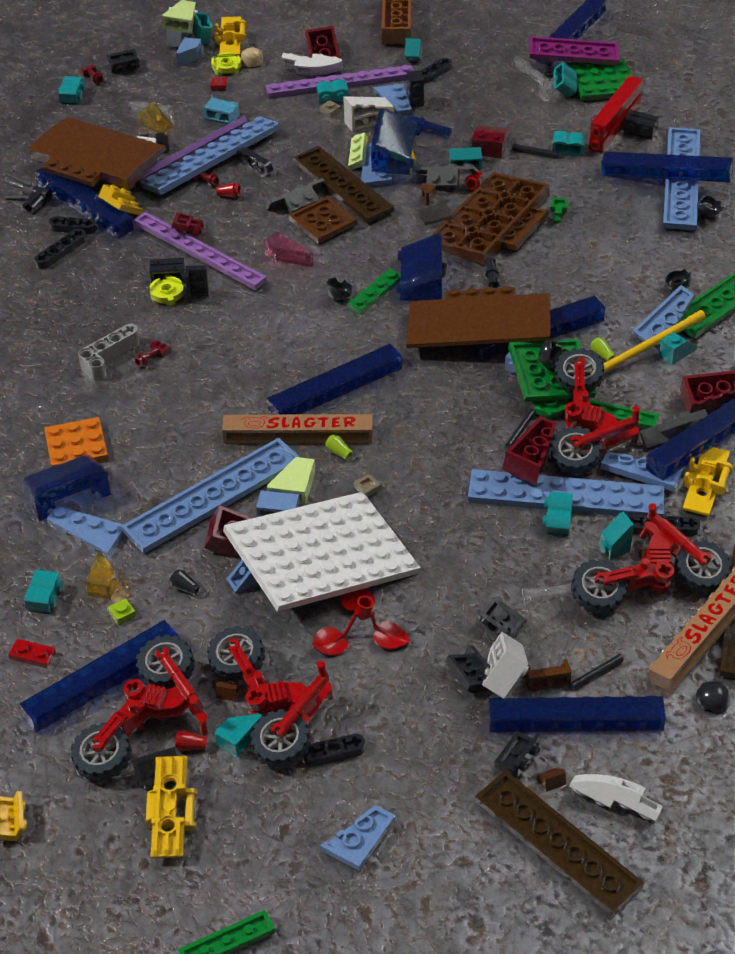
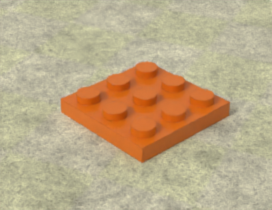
M99 417L44 427L52 471L108 460Z

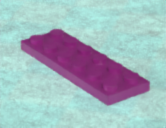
M529 36V59L619 65L620 59L617 42Z

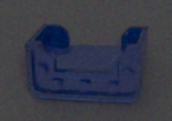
M379 109L371 144L372 172L410 175L411 168H414V159H412L414 140L421 134V127H418V123L388 109Z
M434 234L401 247V251H398V261H401L400 283H397V294H400V301L442 299V234Z
M83 455L31 474L22 481L23 492L39 521L48 518V510L56 508L55 501L89 489L92 494H95L96 491L99 492L102 498L111 495L106 470L90 455Z

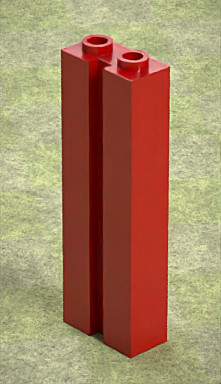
M629 75L592 120L589 149L603 153L623 128L624 118L629 110L636 111L641 104V95L639 93L642 91L643 79Z

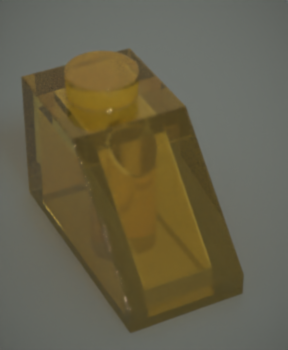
M154 101L136 115L145 128L158 133H165L173 126Z
M98 553L85 582L88 596L112 599L114 592L118 590L119 581L116 580L115 571L102 553Z

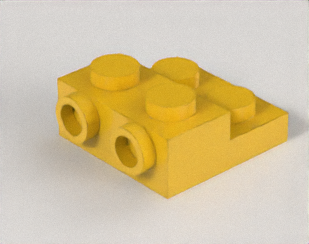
M113 184L110 186L103 185L99 194L100 198L121 211L141 215L143 209L138 207L139 204L134 201L135 196L130 194V190L123 187L120 189Z

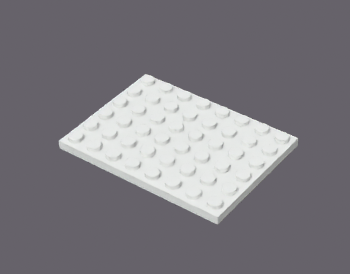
M362 492L224 525L223 532L277 612L419 574L421 569Z

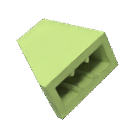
M181 0L163 14L162 29L191 33L196 2Z
M295 457L268 484L267 491L299 494L300 505H306L315 475V460Z

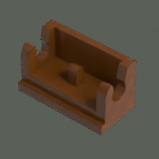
M562 659L563 664L561 666L531 670L528 664L529 668L524 677L529 692L569 686L572 671L567 659Z

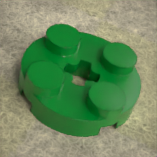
M569 400L532 401V409L538 415L552 420L565 414V406Z

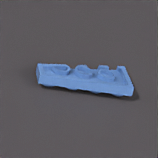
M380 143L367 144L365 165L362 166L361 180L369 187L392 184V177Z
M680 285L633 330V335L644 342L679 323L694 300V294ZM661 343L655 345L652 349L659 353Z
M607 452L601 462L600 469L647 484L661 485L666 490L674 491L685 470L686 463L679 462V465L670 464L669 460L656 462L650 461L648 457L634 459L632 455Z
M57 505L47 518L49 525L65 534L73 535L79 542L83 541L89 544L90 548L95 551H101L107 558H109L124 535L121 528L123 524Z

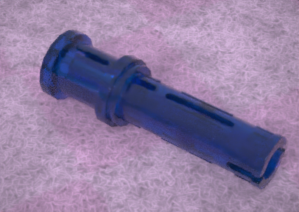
M411 113L406 119V127L412 124L418 131L426 130L448 138L451 137L450 134L453 131L452 128L426 121L424 117H415Z

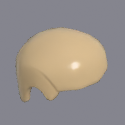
M254 47L245 49L241 53L243 66L257 67L263 64L262 52Z

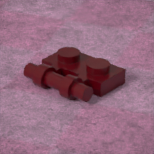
M177 212L171 228L179 233L188 232L189 230L192 231L194 236H198L204 228V222L194 219L191 215Z

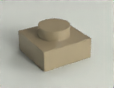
M330 100L319 107V112L330 118L341 111V106Z
M367 474L354 482V488L358 492H362L366 497H369L381 490V484L370 474Z

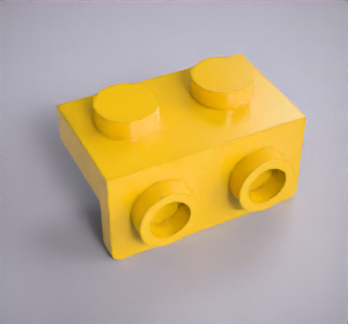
M17 791L14 798L0 796V840L18 841L20 835L26 830L27 821L23 818L26 802L22 800V791Z

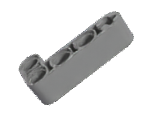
M127 324L79 350L80 368L93 380L104 379L106 377L105 363L139 345L138 327L134 324Z

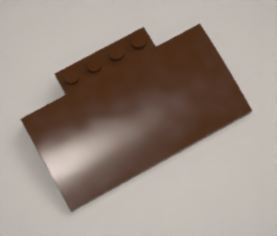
M70 117L54 125L28 148L31 159L45 163L42 166L44 172L92 187L101 180L127 189H131L166 150L164 145Z
M493 172L427 239V244L454 256L486 265V259L492 258L501 247L517 250L549 215L548 210L539 208L550 196L549 184Z
M503 286L502 288L451 289L446 291L445 299L410 301L406 346L407 348L550 340V293L516 295L515 287Z

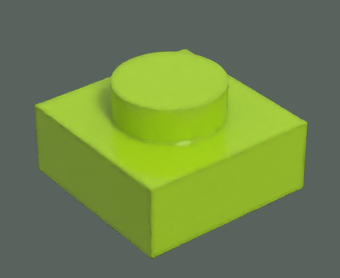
M126 598L108 606V612L118 625L136 617L135 610Z

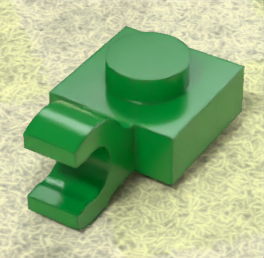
M552 197L550 212H555L554 222H561V214L567 213V198Z

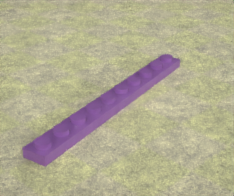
M403 65L386 69L316 77L314 79L287 81L278 84L272 83L266 85L268 98L317 92L316 84L322 81L332 82L337 79H344L347 82V87L404 80L406 79V72L413 71L411 65Z
M240 117L152 165L137 182L141 184L142 181H146L148 176L156 175L159 173V170L171 167V164L174 162L182 161L184 156L195 154L197 149L206 148L208 143L219 141L221 136L229 135L232 130L242 128L243 124L247 122L246 117Z
M147 212L134 219V225L253 290L258 289L267 282L266 276L186 233L175 231V229L171 228V225Z

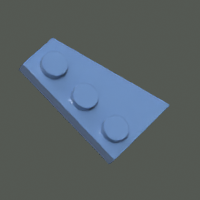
M404 84L374 87L376 95L385 97L392 104L396 116L411 114V106Z
M375 805L357 818L353 825L346 830L342 829L336 833V837L329 842L325 841L321 844L320 851L360 871L394 823L395 815Z

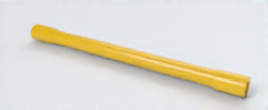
M699 310L688 316L685 320L605 362L604 373L661 343V340L671 333L675 332L678 334L706 319L705 313Z

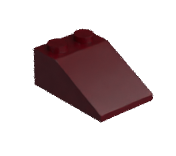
M334 26L305 30V41L309 58H312L313 53L340 58Z
M479 126L474 130L471 148L481 147L482 156L502 159L510 129Z
M219 505L211 517L204 548L220 555L240 557L223 532L224 525L252 518Z

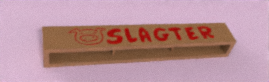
M372 414L224 415L222 426L223 443L268 444L277 438H280L284 443H326L327 439L333 434L340 436L345 443H373Z
M735 566L731 574L722 580L719 588L710 594L707 602L698 608L695 616L687 621L683 630L675 635L671 644L663 649L659 658L650 664L649 674L651 683L673 693L735 619Z

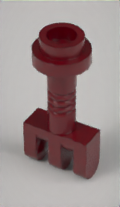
M93 64L89 65V67L85 66L84 69L79 68V72L83 77L90 75L91 80L95 84L103 82V75L97 72L96 66Z
M205 171L190 179L193 181L198 178L206 180L210 186H217L220 181L217 174L212 173L208 175L205 174Z
M156 340L150 344V351L145 354H137L134 362L138 367H145L150 358L157 354L164 357L171 352L172 348Z

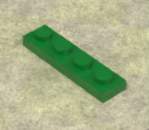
M389 268L347 303V309L362 315L403 280V275Z
M589 399L590 405H593V407L598 406V408L602 407V410L615 416L617 422L632 417V408ZM640 410L639 424L635 427L644 430L656 426L659 414Z
M263 910L177 950L178 954H232L275 934L276 931L266 910Z

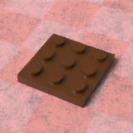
M329 196L289 214V221L318 244L357 225V219Z

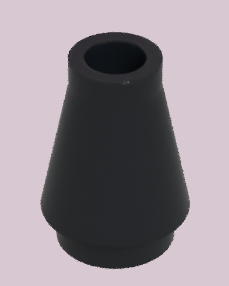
M177 569L170 577L169 582L174 588L190 593L193 596L200 590V585L184 570Z

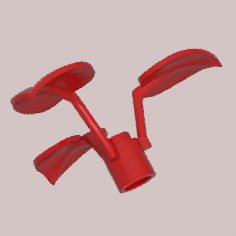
M364 588L342 595L341 604L344 609L351 612L355 611L344 633L341 634L338 629L333 627H324L316 633L312 646L324 655H341L349 647V643L344 637L347 636L356 618L360 620L371 618L373 628L376 630L373 633V640L376 645L383 649L393 650L409 644L410 639L406 632L393 622L382 621L379 627L377 626L375 612H372L375 598L368 589Z

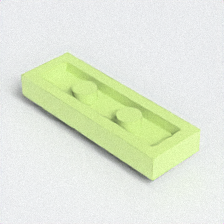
M365 132L351 138L348 164L351 171L365 165L368 136Z

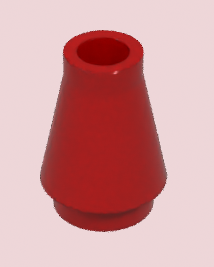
M478 170V173H472L466 177L465 186L469 190H476L480 186L481 178L483 177L482 172Z
M233 182L217 186L216 193L217 196L237 198V196L241 195V187L239 183Z
M182 730V732L177 731L175 749H180V752L206 750L207 737Z

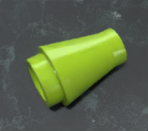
M597 337L590 344L592 351L595 354H599L606 361L616 357V354L613 353L604 338Z
M333 434L327 439L325 443L327 451L345 460L350 459L353 455V451L340 436Z

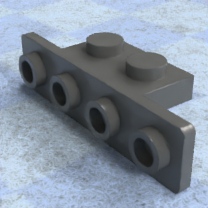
M420 164L418 167H413V171L417 174H427L426 184L435 185L436 187H459L460 174L478 173V169L472 164H464V166L434 164L433 167Z
M314 179L305 186L304 184L299 185L293 191H285L279 197H271L268 200L266 209L269 210L285 203L291 214L318 201L319 198L314 190L322 186L324 179Z
M705 409L690 413L688 410L680 413L677 419H674L673 416L662 419V424L641 430L639 433L644 447L647 449L711 427V423Z

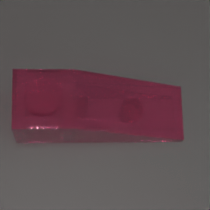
M276 232L263 240L264 254L268 257L285 263L307 267L314 266L313 252L282 233Z

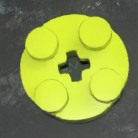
M231 52L219 53L215 59L213 57L211 60L212 69L217 75L236 74L241 67V59L238 55L236 57Z
M166 276V279L163 280L158 278L150 284L151 299L168 306L174 305L175 301H178L184 295L182 281L176 277Z

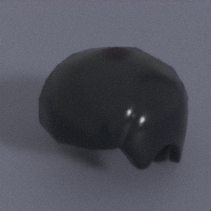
M709 195L702 196L698 201V210L706 218H715L724 209V206L721 207V201H716Z
M685 269L670 272L665 279L666 287L672 292L680 285L688 289L692 281L691 272L688 273Z
M333 277L326 282L327 293L334 300H345L353 293L352 285L347 283L346 280L338 282L337 278Z
M548 340L541 346L539 358L544 367L555 369V363L558 361V357L562 355L561 345L555 344L558 343L557 341Z
M718 681L704 682L696 691V700L704 711L710 709L715 714H720L730 706L729 691Z

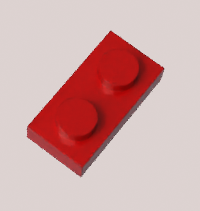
M17 638L8 655L10 660L48 669L56 654V649Z

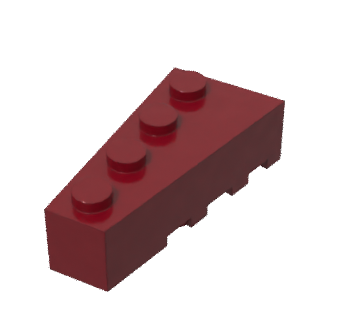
M735 370L683 376L680 392L686 411L689 410L690 413L705 409L706 412L734 404Z
M540 416L506 451L502 470L536 485L549 453L550 443L555 435L557 423Z

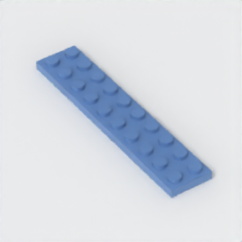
M256 117L254 121L244 124L242 128L232 130L231 134L220 137L219 141L207 144L206 148L196 150L195 154L185 156L182 161L172 163L171 167L159 170V173L156 175L148 176L146 181L141 182L142 188L162 195L231 157L239 149L249 147L281 129L280 123L263 117Z
M669 127L663 228L696 230L700 129Z
M277 438L122 525L123 533L145 554L213 515L219 505L226 507L272 481L295 457L300 456L280 438Z
M476 469L471 471L468 502L544 509L545 497H549V492L573 494L571 511L609 515H619V513L624 512L626 515H648V506L654 503L657 506V513L663 516L664 486L545 475H540L537 484L534 485L508 472Z

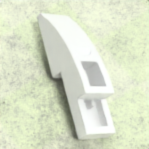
M283 53L282 65L294 68L295 74L325 75L341 71L343 68L342 59L324 56L323 54L313 53L312 58L297 56L291 53Z
M600 774L575 775L569 785L577 794L587 795L601 806L611 807L615 800L621 807L625 809L631 808L647 820L652 819L656 821L662 809V805L642 796L645 787L622 778Z

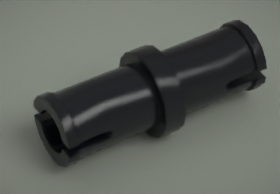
M488 258L485 261L487 269L485 274L488 278V286L498 288L499 270L496 268V260Z

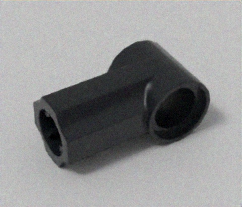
M35 186L32 189L31 196L22 204L23 209L28 214H33L43 203L49 204L53 198L52 190Z

